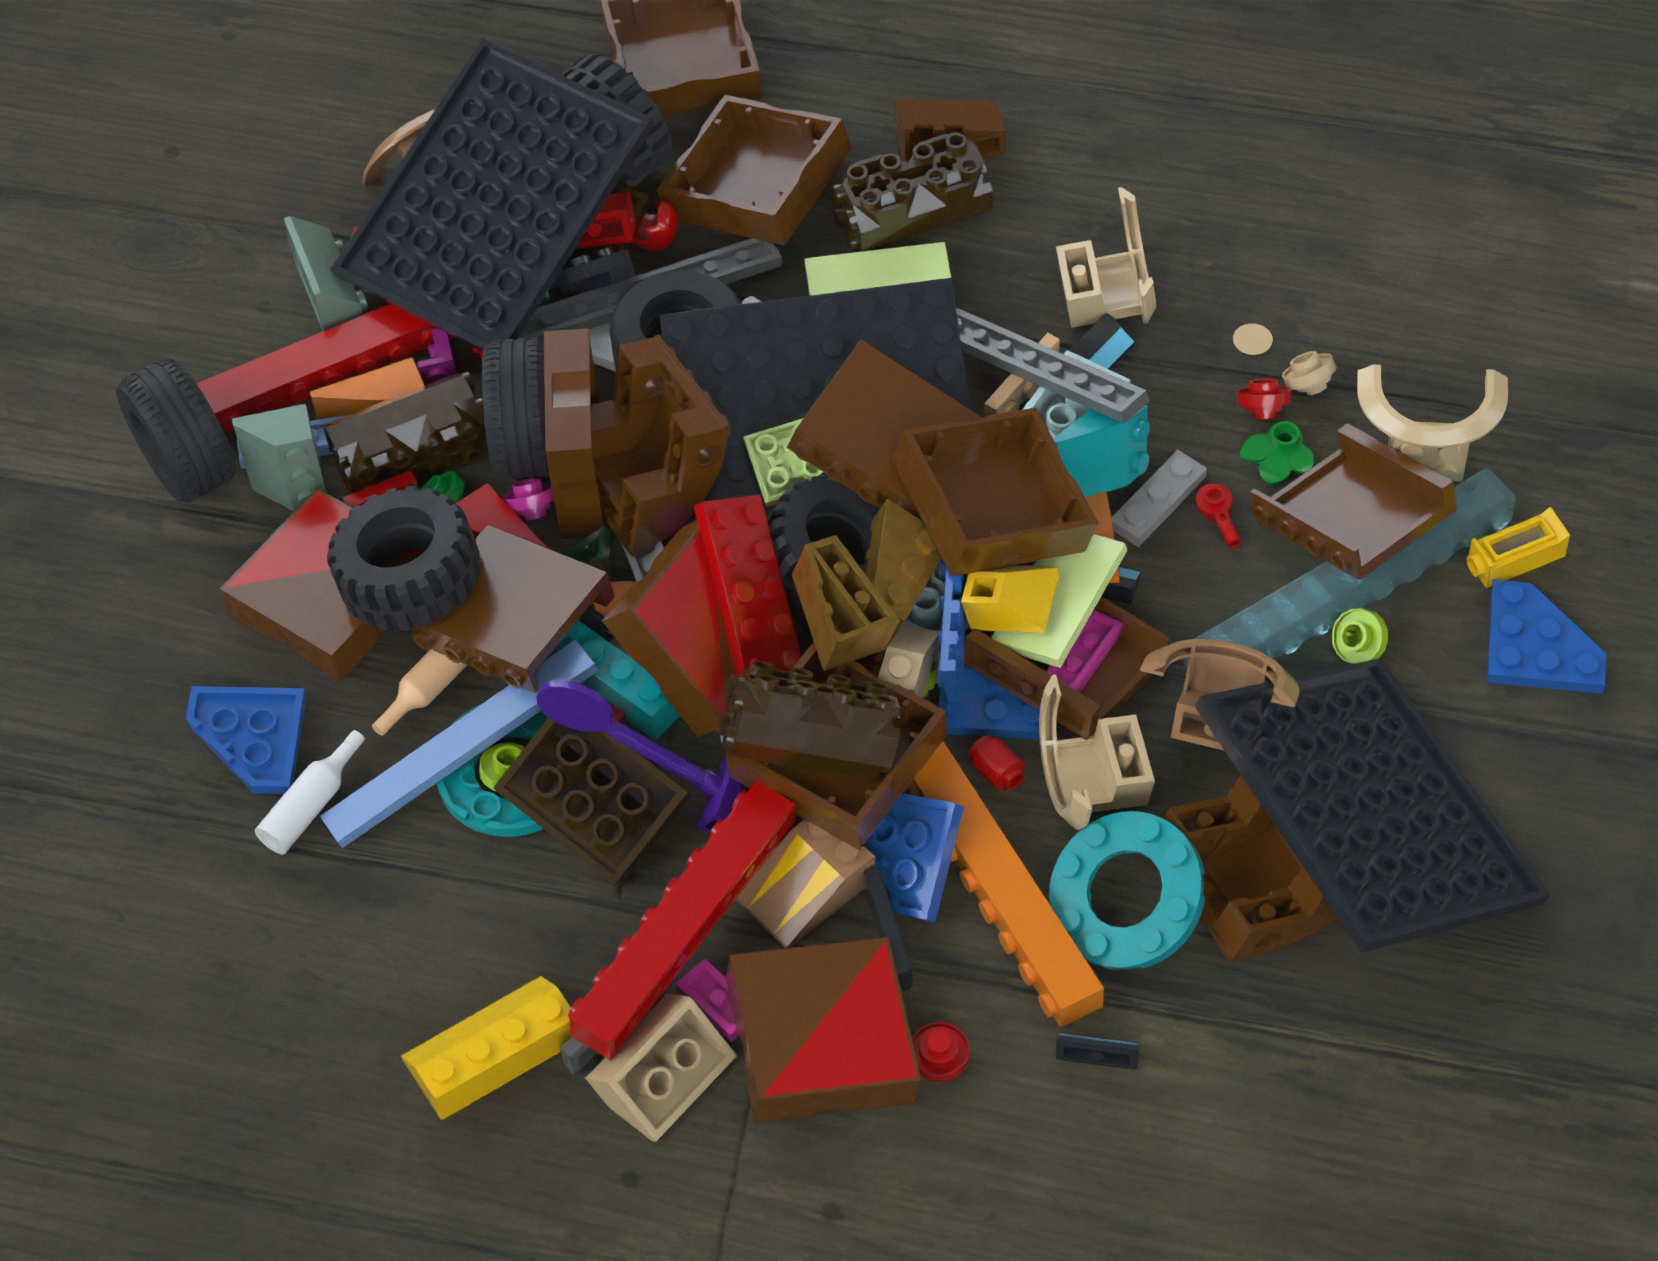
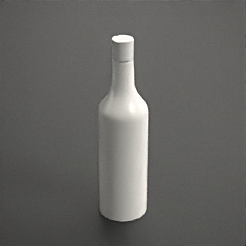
M353 730L331 756L323 760L314 761L308 765L255 828L256 836L265 846L278 854H285L338 791L341 785L343 767L364 742V736L358 731Z

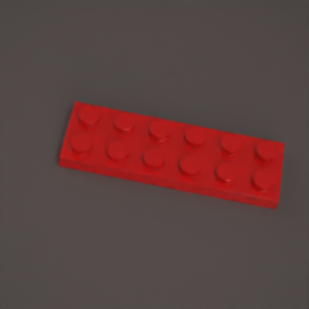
M761 495L704 501L694 505L736 675L739 676L742 670L750 669L752 661L767 662L773 665L774 669L790 671V668H793L800 660L801 653L777 558L774 553Z

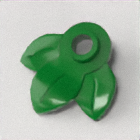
M1289 421L1277 422L1266 434L1252 435L1243 444L1239 454L1240 460L1259 463L1260 477L1267 485L1283 483L1289 477L1292 470L1304 474L1313 467L1314 462L1312 451L1303 444L1301 431L1294 423Z

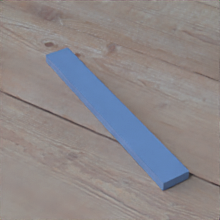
M575 639L543 661L533 673L538 689H540L542 684L550 681H569L580 684L596 673L598 669ZM510 685L322 814L320 817L341 848L347 846L540 712L541 709L537 705L536 700L538 691L533 693L521 687L516 689Z

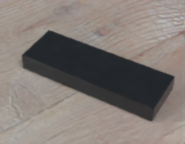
M878 868L864 871L865 892L880 938L889 937L901 991L911 989L913 985L912 966L880 870L878 871Z

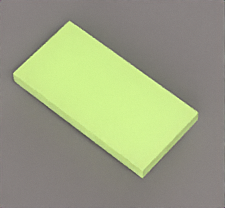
M945 242L805 258L809 295L951 278Z
M804 418L743 437L766 507L776 505L782 494L788 488H792L796 482L803 479L811 480L813 476H827L826 473L811 463L799 459L794 452L787 448L796 428Z
M1094 534L1085 552L1036 561L1034 566L1059 567L1060 576L1045 633L995 631L991 638L1019 656L1061 668L1127 552L1126 544Z

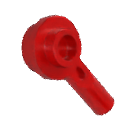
M1215 483L1201 487L1195 499L1200 513L1208 518L1209 522L1217 523L1228 548L1238 547L1241 544V539L1229 516V510L1233 503L1232 493L1223 485Z

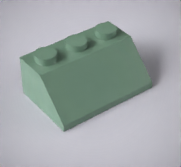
M292 216L283 218L295 265L322 332L362 316L363 312L368 310L362 290L355 291L353 284L341 279L330 270L344 249L341 239L335 241L328 227Z
M306 404L232 419L252 490L292 511H295L317 488L327 493L324 471Z

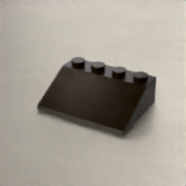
M551 718L545 721L493 787L494 790L613 885H616L669 827L693 796V794L645 756L618 742L606 732H584L571 729L553 721Z

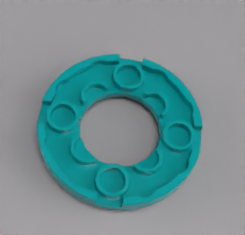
M478 706L468 710L466 713L461 715L457 720H455L454 723L460 720L468 713H470L471 711H473ZM541 710L501 739L518 737L531 740L549 717ZM485 750L436 783L441 800L447 810L459 822L477 832L492 836L516 837L543 830L541 826L507 799L499 798L496 794L486 792L481 788L475 778V767L479 756Z
M1144 812L1113 813L1088 824L1085 829L1080 830L1065 846L1051 876L1049 903L1085 960L1109 970L1119 971V969L1137 967L1143 969L1171 956L1186 942L1194 931L1205 903V896L1203 895V874H1205L1201 858L1192 842L1170 822ZM1122 853H1140L1150 858L1160 871L1162 880L1160 901L1152 914L1139 924L1126 928L1109 926L1102 922L1092 909L1091 882L1095 878L1094 875L1099 867L1113 856Z

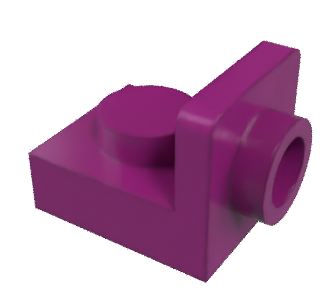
M438 328L432 329L435 344L428 345L431 359L417 363L424 386L456 374L448 335Z

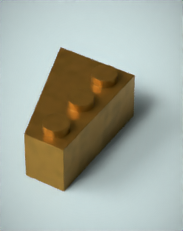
M887 499L872 520L870 530L872 531V537L866 556V561L868 562L866 576L900 620L891 637L892 639L907 619L942 557L924 522Z
M835 535L805 545L792 573V577L823 671L885 650L900 620L839 538Z

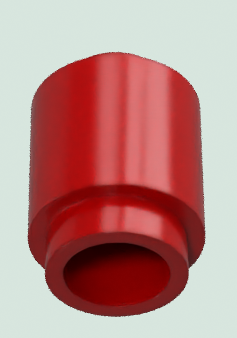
M985 735L978 739L971 747L969 758L972 760V766L998 791L1013 790L1023 781L1025 777V762L1000 738Z

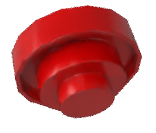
M1277 379L1249 381V387L1237 391V405L1246 407V411L1249 413H1254L1255 419L1275 418L1276 412L1283 410V405L1291 402V388L1278 385Z
M944 1022L929 1023L920 1028L912 1037L920 1076L926 1080L934 1082L950 1081L960 1076L967 1067L970 1057L968 1039L962 1030L953 1024Z

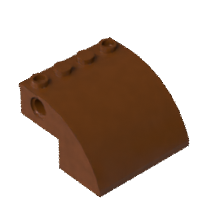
M660 335L619 345L612 400L591 405L592 451L603 518L632 557L643 555L655 548V544L660 541L663 542L674 534L694 514V505L705 500L721 469L727 437L730 435L731 430L728 418L724 414L719 413L712 404V399L708 392L702 391L695 382L691 370L685 369L678 360L674 348L668 347Z
M1241 775L1225 797L1172 807L1167 810L1163 819L1178 828L1192 842L1201 858L1205 874H1203L1205 903L1200 920L1206 925L1229 962L1261 955L1290 945L1338 919Z

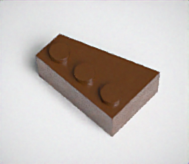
M894 98L895 138L901 161L910 160L913 156L914 147L920 142L955 132L965 135L968 141L974 142L983 159L1006 154V129L996 101Z

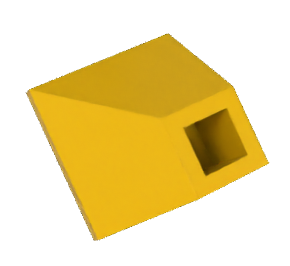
M1011 565L969 573L961 604L971 630L976 628L977 630L1045 633L1060 576L1059 567Z

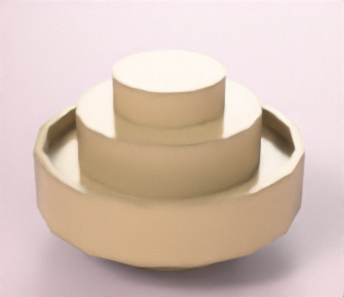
M1310 351L1295 357L1290 362L1291 366L1283 372L1282 378L1285 385L1290 387L1291 390L1314 395L1327 388L1326 383L1331 379V375L1336 371L1337 366L1331 354H1318L1316 351Z

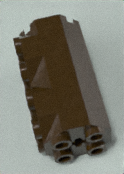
M957 132L920 142L914 147L912 158L907 161H901L898 155L888 153L856 162L848 168L845 180L831 186L834 200L838 207L833 208L834 219L839 228L844 227L846 242L851 253L865 251L992 210L993 191L990 182L984 183L982 173L987 172V169L975 143L968 141L965 135Z
M467 371L461 374L456 373L323 425L326 443L330 453L333 452L336 460L334 462L347 492L353 494L409 471H412L417 481L416 475L421 469L430 471L434 477L481 461L485 456L483 448L487 445L483 399L481 397L475 399L472 393L475 391V387Z
M752 661L750 669L742 670L739 676H730L727 698L731 699L729 712H722L718 731V734L723 736L722 748L727 750L728 756L880 782L885 779L884 772H890L899 740L900 729L894 728L892 717L900 718L901 707L897 698L889 694L890 687L876 681H869L867 685L852 683L851 679L836 674L829 675L827 683L818 684L812 681L813 673L806 669L790 668V671L774 669L773 665L763 661Z

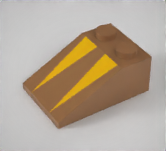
M804 819L775 848L736 898V901L785 949H788L865 889L864 871L875 869V856L864 845L858 850Z

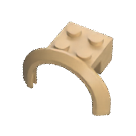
M1122 187L1118 188L1128 252L1095 258L1091 240L1056 247L1071 328L1094 324L1105 313H1108L1114 319L1142 315L1145 324L1149 322L1156 309L1154 284L1152 277H1148L1135 196Z
M1374 364L1358 370L1357 393L1360 406L1366 417L1380 431L1389 436L1388 446L1453 481H1463L1470 442L1485 436L1493 430L1506 411L1508 403V377L1495 370L1486 369L1485 398L1481 406L1472 415L1456 423L1415 422L1398 413L1384 396L1381 385V365Z
M1052 675L1044 689L1041 701L1039 736L1046 784L1058 814L1074 829L1082 830L1087 827L1091 812L1148 805L1155 779L1137 716L1129 715L1098 719L1095 734L1088 740L1082 737L1057 740L1056 720L1061 692L1056 675Z

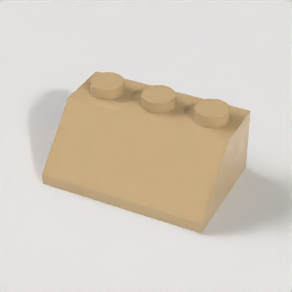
M667 993L643 1018L612 1060L604 1058L585 1079L610 1109L651 1141L656 1142L737 1055L691 997Z

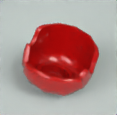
M665 200L654 202V206L658 209L657 213H645L633 236L631 245L650 252H660L669 247L674 241L679 229L678 212L671 202Z

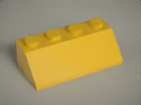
M540 976L403 1054L401 1057L442 1121L561 1052L560 1047L572 1038L568 1017L571 1007L559 989Z

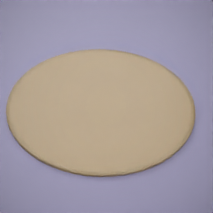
M1245 324L1239 327L1233 335L1235 347L1248 355H1258L1266 352L1271 347L1273 341L1270 331L1259 324Z

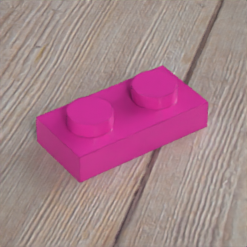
M704 959L675 984L676 991L682 996L691 997L712 1025L732 1042L739 1034L735 1028L726 977Z

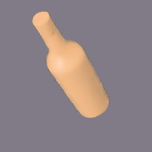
M434 650L428 651L401 679L396 700L372 725L374 731L383 736L406 712L428 706L467 664L462 662L454 663L441 653Z

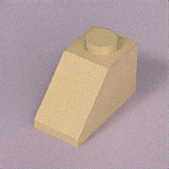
M903 624L887 646L878 678L888 683L899 685L923 698L938 646L939 632Z

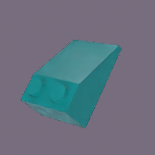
M1145 405L1125 424L1090 409L1053 438L1058 447L1063 465L1077 482L1085 498L1103 491L1109 492L1128 486L1146 471L1149 464V455L1147 454V436L1150 430V423L1147 421L1148 405Z

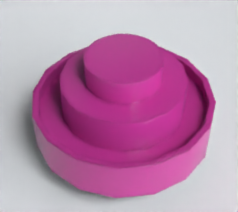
M540 477L528 478L512 485L513 490L503 496L504 502L516 512L517 516H524L525 520H535L544 517L546 509L552 506L551 502L554 501L551 482H541Z

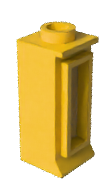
M1550 507L1538 516L1478 540L1473 538L1467 557V565L1471 574L1474 577H1479L1487 589L1492 587L1493 579L1509 580L1565 557L1570 534Z

